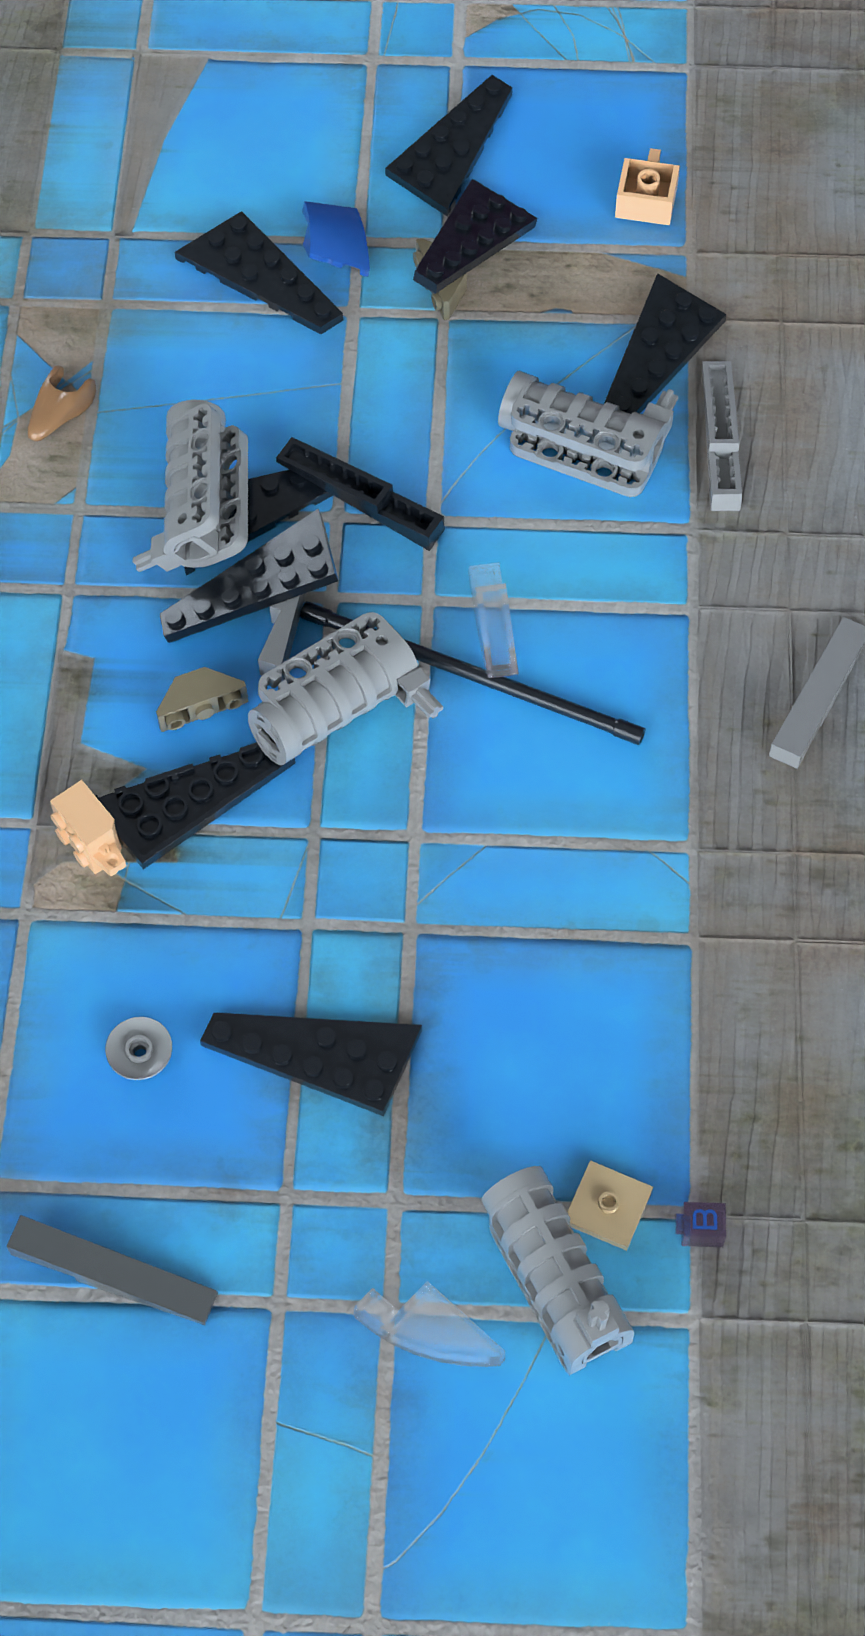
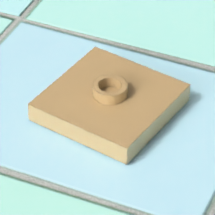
M590 1160L567 1211L570 1216V1226L627 1251L651 1196L653 1186Z

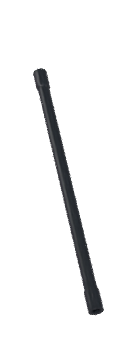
M309 601L304 603L300 614L302 619L336 630L353 621ZM405 640L413 651L416 660L609 732L613 736L633 744L640 745L646 731L644 727L623 719L610 717Z

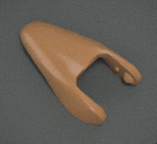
M59 365L55 366L39 390L28 425V437L33 441H40L67 421L87 410L95 397V380L89 378L77 391L63 392L56 389V386L64 376V368Z

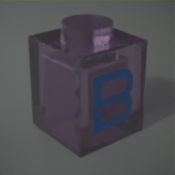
M684 1202L681 1214L676 1213L675 1234H681V1246L723 1247L726 1239V1203Z

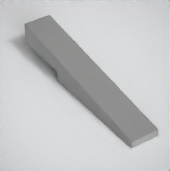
M702 361L711 511H740L742 484L731 361Z
M306 593L269 606L271 622L274 623V626L258 658L261 676L289 659Z
M845 617L842 618L772 742L769 757L798 769L865 644L864 625Z

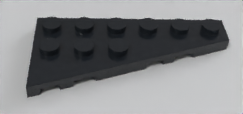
M491 75L385 168L386 176L448 217L452 203L455 198H458L461 187L480 157L487 138H490L497 119L501 117L512 97V87Z
M472 179L417 266L413 280L436 294L535 228L537 217Z
M242 211L174 252L176 260L182 263L186 261L196 266V270L203 274L206 272L220 279V283L255 301L260 299L268 303L269 308L277 312L281 310L291 315L294 321L319 334H323L343 321V313Z
M657 273L604 404L606 402L615 404L620 407V411L629 414L633 412L641 413L648 406L649 402L662 391L725 323L726 314Z
M291 470L248 479L247 542L275 528V524L287 517L291 519L299 515L301 509L311 504L317 505L333 495ZM237 509L232 511L228 519L235 516ZM184 567L186 576L194 572L195 568Z
M319 509L161 612L160 619L167 642L179 640L338 582L323 517Z
M256 742L241 747L238 752L223 757L216 755L210 757L208 762L196 766L189 764L146 778L144 783L128 788L122 786L114 789L113 793L101 797L95 796L114 818L119 841L144 870L296 762L295 758H293L284 765H278L268 758Z
M213 1013L200 1043L201 1046L384 1116L422 1032V1025Z

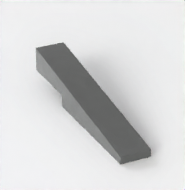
M20 1215L6 1246L12 1256L73 1276L80 1283L202 1325L206 1324L218 1294L214 1289Z

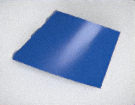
M304 201L302 213L308 226L303 246L308 257L320 262L329 263L338 268L349 265L360 269V275L368 277L370 271L368 246L364 226L357 208Z

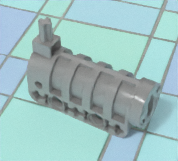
M517 371L510 380L503 396L499 410L498 425L513 431L510 437V450L513 455L627 497H636L644 490L658 462L665 438L672 427L674 413L672 410L678 400V396L674 395V391L668 389L667 392L662 391L657 403L649 402L643 414L637 412L629 414L620 411V407L615 404L606 402L603 405L593 401L592 396L581 392L575 395L567 392L564 386L555 383L547 385L539 382L536 376ZM523 440L528 441V443L525 442L523 445H519V444H518V443H522ZM552 448L558 454L554 457H547L542 451ZM577 460H581V461H582V462H579L577 465L572 464V463H575ZM600 468H608L612 474L603 477L598 475L596 471ZM631 479L636 481L633 482L632 485L627 484V482H630Z
M186 400L173 405L167 412L166 435L168 441L166 443V461L168 465L165 469V484L168 489L165 492V510L167 514L164 519V532L151 538L150 550L133 557V563L136 564L138 572H142L155 565L160 566L167 572L180 565L191 568L210 566L240 553L247 544L248 436L237 426L231 425L226 427L225 413L214 403L204 400ZM237 460L234 468L229 469L230 465ZM237 509L235 516L228 519L232 511Z
M369 612L261 676L258 683V695L262 702L249 711L248 723L262 751L276 764L284 765L300 755L306 748L321 742L330 733L340 730L359 715L366 714L374 709L377 704L383 700L390 699L394 695L406 708L415 703L428 718L437 717L438 712L443 710V706L429 692L430 678L418 667L416 657L407 642L380 614ZM349 638L356 644L350 648H345L339 644V641ZM294 668H300L306 672V675L301 678H295L290 675L289 671Z
M541 1166L524 1168L493 1185L483 1195L481 1200L489 1214L490 1232L566 1373L570 1376L585 1368L586 1363L613 1349L618 1351L633 1342L634 1330L614 1295H609L605 1289L602 1273L596 1264H591L586 1255L587 1247L580 1234L574 1233L572 1230L570 1216L563 1204L557 1203L553 1196V1186Z

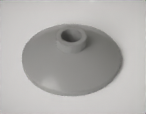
M133 1017L121 1022L111 1031L105 1047L106 1057L109 1065L118 1075L130 1080L148 1079L160 1073L168 1064L172 1055V1040L169 1032L160 1022L148 1017ZM139 1049L146 1050V1054L141 1057L134 1055Z

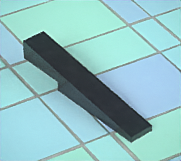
M293 437L290 438L276 457L277 463L428 551L431 550L445 530L443 515L394 493L392 484Z

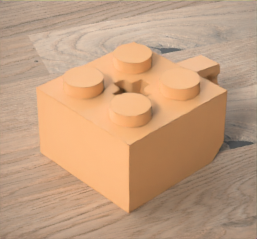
M650 148L647 161L624 158L617 192L615 218L670 225L680 165L660 163L661 150Z
M80 780L50 800L53 814L50 817L57 826L55 832L65 846L70 843L75 849L73 854L83 868L88 866L94 874L104 870L108 875L113 876L126 867L125 859L121 854L122 847L119 843L114 818L83 780Z

